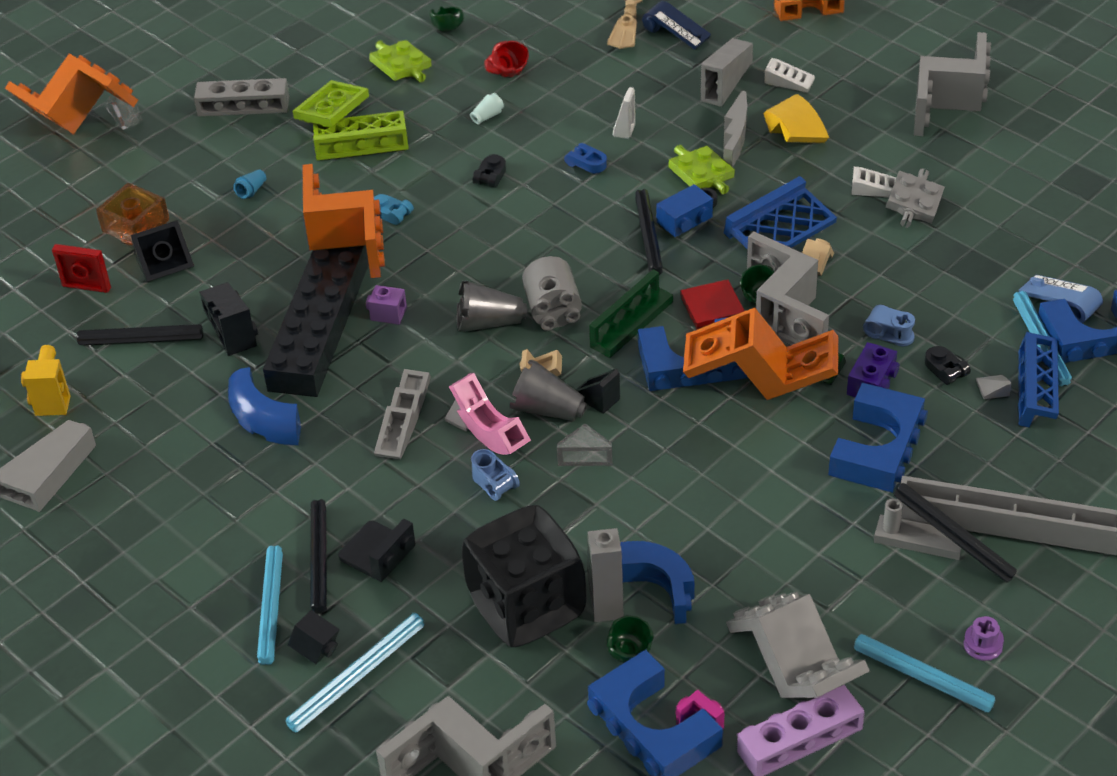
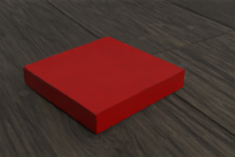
M60 244L54 245L52 252L63 287L109 292L111 284L101 250Z
M728 279L680 290V297L696 330L713 324L715 319L728 318L744 312Z

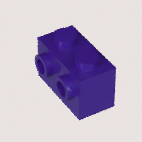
M867 342L848 375L846 395L856 397L862 383L889 389L891 377H896L900 363L896 362L897 351Z

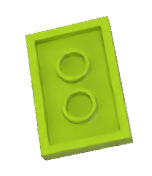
M330 80L293 110V117L306 123L333 127L369 97L368 88Z

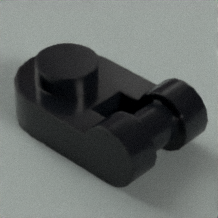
M491 154L486 157L478 170L474 171L473 183L479 185L487 183L490 187H497L506 172L505 159L497 154Z
M930 347L925 353L926 367L946 385L955 382L957 377L963 378L971 373L969 364L965 360L960 361L945 347Z

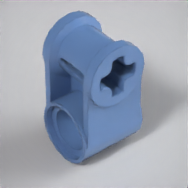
M876 305L863 324V330L873 339L887 341L897 346H908L914 342L915 335L912 327L915 324V318L911 313L895 310L885 305Z
M480 449L472 454L473 480L486 491L491 499L497 501L501 498V494L511 488L516 489L519 487L520 482L514 470L504 464L492 451Z

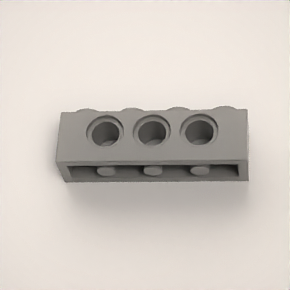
M287 78L197 82L194 96L197 115L199 117L287 113L289 104Z

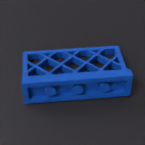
M799 176L727 216L723 233L729 239L735 237L747 250L748 236L742 233L745 230L756 231V233L773 234L774 241H777L776 234L790 236V240L787 242H777L792 248L836 223L837 217L805 188L806 181ZM804 197L810 203V206L797 205L796 202ZM782 209L791 210L792 217L778 215V212ZM796 211L809 213V219L795 217ZM813 214L823 215L826 218L823 221L812 220ZM763 220L774 221V227L760 225V222ZM777 222L791 223V229L777 228ZM795 224L806 225L808 230H794Z

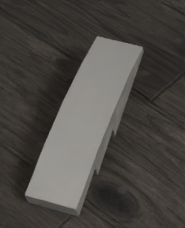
M741 91L724 117V161L732 168L741 153L745 141L747 128L746 91Z
M404 369L400 385L395 388L391 406L386 408L374 451L375 456L401 460L424 403L431 379L429 372Z

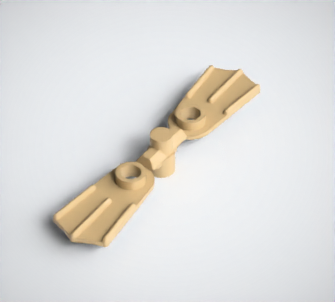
M625 0L624 15L617 20L607 45L619 49L635 46L637 26L636 4L642 0Z

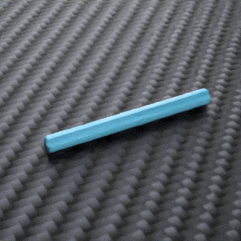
M417 613L411 614L286 718L288 728L295 733L300 731L424 627L423 618Z

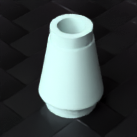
M487 94L473 112L470 113V117L474 123L480 124L500 114L501 109L504 108V103L497 94Z

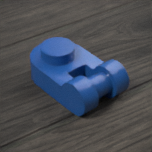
M580 143L575 147L574 152L570 151L564 156L568 166H578L594 174L602 172L607 167L606 154L584 143Z

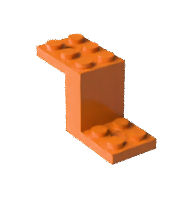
M70 53L41 94L35 91L33 94H30L32 90L22 83L17 86L9 81L5 87L7 91L30 108L73 135L104 90L133 108L138 102V99L132 95L133 90L123 83L121 85L118 84L120 82L119 78L110 72L105 75L106 71L98 65L90 66L91 62L83 56L79 55L76 58Z
M313 164L303 165V215L309 250L366 245L371 278L381 277L380 267H385L384 251L380 252V250H384L383 235H381L383 234V223L380 216H377L381 214L379 199L374 200L373 190L322 195L321 192L319 193V189H316L320 188L319 174H314Z
M754 307L687 333L683 373L688 378L735 361L766 400L838 375V335L834 330L786 347Z

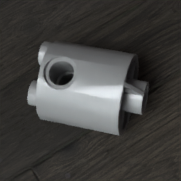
M548 256L531 262L525 268L522 280L532 317L536 323L540 324L542 329L549 331L556 327L577 322L581 317L582 304L571 267L567 261L560 257Z

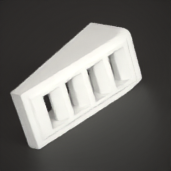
M771 58L765 69V84L808 92L815 80L814 75L774 58Z
M629 87L623 99L613 129L614 137L629 139L635 127V89L633 87Z
M854 167L852 195L889 197L892 188L889 186H894L897 177L861 167Z

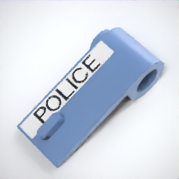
M1041 275L1031 277L1019 289V292L1025 291L1029 297L1046 301L1066 299L1073 314L1081 323H1084L1103 304L1100 292L1093 287Z

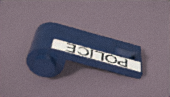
M666 1L658 2L642 17L643 26L646 30L655 33L665 27L694 50L711 36L708 31Z

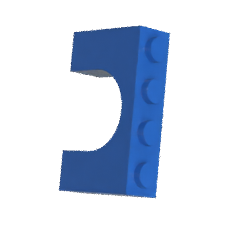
M1114 290L1111 310L1116 319L1117 290ZM1066 299L1040 303L1038 315L1050 337L1057 338L1058 352L1064 363L1117 354V327L1101 330L1082 324L1073 314Z
M726 318L715 319V322L721 321ZM664 326L638 329V349L649 391L748 378L735 361L688 378L683 373L684 357L677 355L670 349Z
M862 383L854 400L853 420L883 427L889 430L896 438L892 442L880 446H869L838 438L830 455L828 475L893 493L896 483H901L902 476L905 474L904 463H910L913 453L911 446L918 443L920 429L918 428L925 425L928 411L924 410L925 398Z
M644 650L588 686L589 700H587V704L595 716L599 715L606 722V726L611 734L614 736L618 735L623 740L628 752L634 757L637 756L644 763V767L650 776H679L723 746V728L704 709L668 729H651L638 723L631 715L633 709L639 703L665 687V669L647 650Z

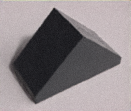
M616 368L591 377L579 386L576 391L585 397L584 402L604 414L620 400V373Z

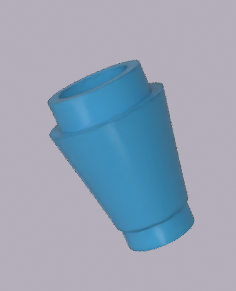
M258 169L238 177L233 185L234 192L242 199L253 197L266 181V174Z

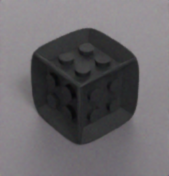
M530 505L512 511L481 526L464 539L462 544V561L467 588L482 616L498 637L509 647H518L533 642L570 623L584 611L586 605V578L582 560L566 533L552 516L539 505Z

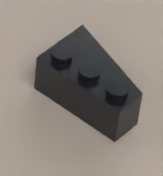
M226 282L199 292L203 310L228 356L257 346L255 336L258 335L256 324L251 320L250 310L240 298L237 290H234Z

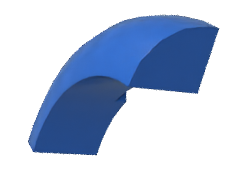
M250 367L235 371L229 378L228 401L231 411L238 419L239 424L251 434L257 433L264 436L266 441L284 445H299L301 422L297 404L278 402L260 393L254 386Z

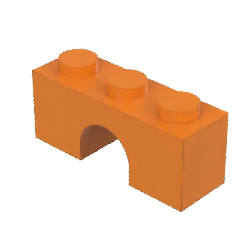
M774 0V7L780 21L801 18L802 9L805 7L818 8L822 15L844 13V0Z

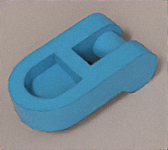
M379 194L374 197V200L379 199L382 219L394 225H398L404 219V215L407 216L414 210L412 203L408 200L400 201L385 194Z

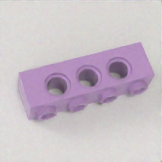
M842 685L812 700L802 701L786 712L776 713L760 724L744 728L737 736V752L753 776H764L862 730L864 710L846 686Z

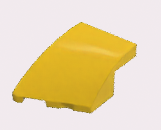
M798 94L775 105L763 114L769 132L783 133L786 142L825 143L829 139L826 128L815 109Z

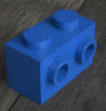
M695 184L656 204V223L674 237L713 217V198Z

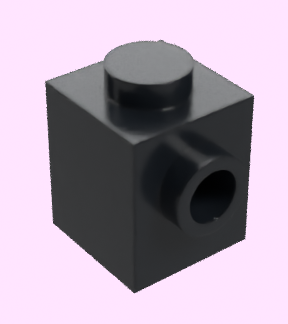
M311 610L294 626L288 646L314 664H317L324 656L329 658L336 650L338 643L335 640L340 629Z

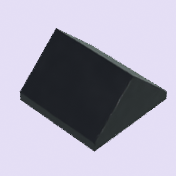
M178 220L130 235L137 263L147 282L194 267Z

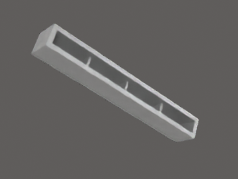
M902 476L901 484H907L966 531L1117 555V510ZM903 504L901 519L929 524Z

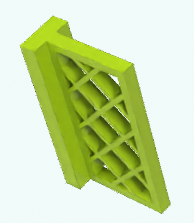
M403 111L342 118L333 127H324L313 123L316 160L409 149Z

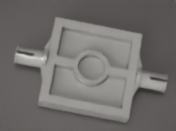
M920 169L918 177L899 171L886 204V208L903 215L900 224L904 227L907 221L905 228L911 226L912 219H919L932 224L945 187L935 182L927 181L929 176L927 169L924 175L925 169Z

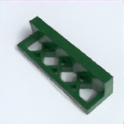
M654 269L650 271L589 325L590 348L611 358L638 334V329H644L673 303V294L659 287V272Z

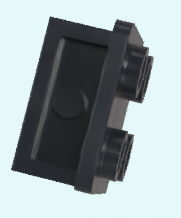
M403 518L392 530L376 521H368L338 553L339 560L382 582L415 547L413 523Z

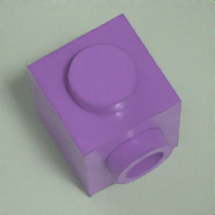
M375 285L372 294L368 295L366 300V309L369 310L371 321L400 325L407 309L405 289Z

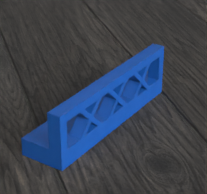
M1030 332L1025 333L1018 350L1019 426L1030 427L1035 415L1057 419L1059 415L1057 338ZM1037 344L1050 346V350L1043 352ZM1043 361L1050 369L1044 371L1037 363ZM1044 380L1050 388L1044 390L1037 382ZM1044 399L1051 408L1037 406V401Z

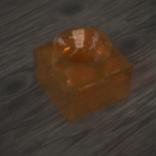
M131 183L124 185L96 209L102 232L118 238L122 243L131 246L133 244L130 235L164 225L170 220L164 197Z

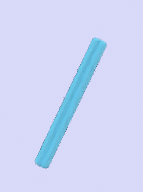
M1025 291L1016 292L1013 302L1029 332L1050 337ZM1037 344L1043 352L1050 350V346ZM1058 352V385L1062 387L1071 383L1072 376Z
M278 545L275 547L269 546L266 551L257 651L258 663L261 665L272 664L275 654L283 557L282 548Z
M860 634L854 643L856 651L980 710L990 712L995 703L993 695L864 634Z

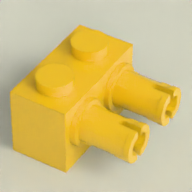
M51 345L41 346L38 360H28L26 370L21 374L22 386L26 387L28 392V405H32L35 416L67 415L71 396L60 360L55 359L56 349Z

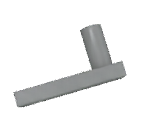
M892 498L886 501L884 515L880 514L874 543L959 560L962 548L930 524L901 519L903 504L900 500Z

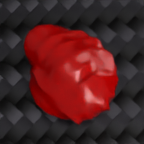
M501 41L493 47L492 54L484 62V67L491 74L512 78L523 71L528 62L529 51L524 44L518 41Z

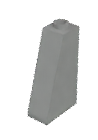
M732 38L702 62L701 102L723 106L753 62V43Z
M67 420L0 468V498L40 512L95 448L96 443L91 427L84 423Z
M618 528L588 531L587 578L595 622L616 620L624 616L622 551Z

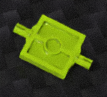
M381 40L376 42L375 47L378 50L370 53V62L394 81L410 76L419 82H423L426 79V75L421 71L431 67V59L407 40L399 41L391 46L386 45Z
M677 145L674 148V152L679 156L669 159L668 167L689 186L695 184L700 189L713 187L722 195L729 191V186L724 181L734 178L735 169L712 149L705 146L690 152L682 145Z

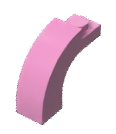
M474 373L468 374L449 386L460 407L457 412L472 434L490 450L498 454L507 455L531 441L519 417H505L494 408Z

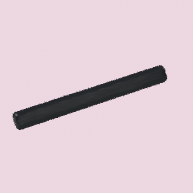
M638 189L635 192V199L649 272L654 269L661 275L663 265L649 194L646 189Z
M201 324L79 330L76 338L78 345L195 340L203 338V327Z
M902 483L895 490L894 497L1004 582L1008 583L1015 576L1016 568L907 484Z
M323 499L311 502L310 607L316 614L324 613L327 610L326 505Z

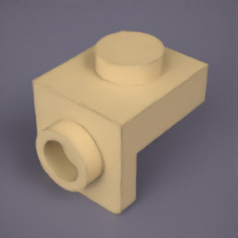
M807 238L802 253L818 260L817 275L820 276L823 274L828 258H832L834 255L830 243L819 238L815 241Z
M528 349L522 351L521 372L524 367L530 369L531 366L528 361L532 359L554 375H561L562 355L558 350L536 358L533 357Z

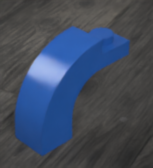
M646 541L620 542L623 583L648 581L660 585L668 592L671 598L674 623H686V611L692 610L691 600L695 596V580L685 560L673 550L656 543Z

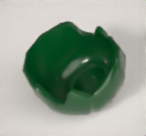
M440 6L437 13L430 9L431 22L440 31L449 32L455 30L464 21L463 10L459 7L444 8Z
M758 264L749 267L743 272L740 286L744 296L751 303L756 305L757 290L774 274L772 267Z
M625 615L616 619L612 623L607 637V648L611 656L625 663L644 650L649 652L654 635L648 622L638 616Z

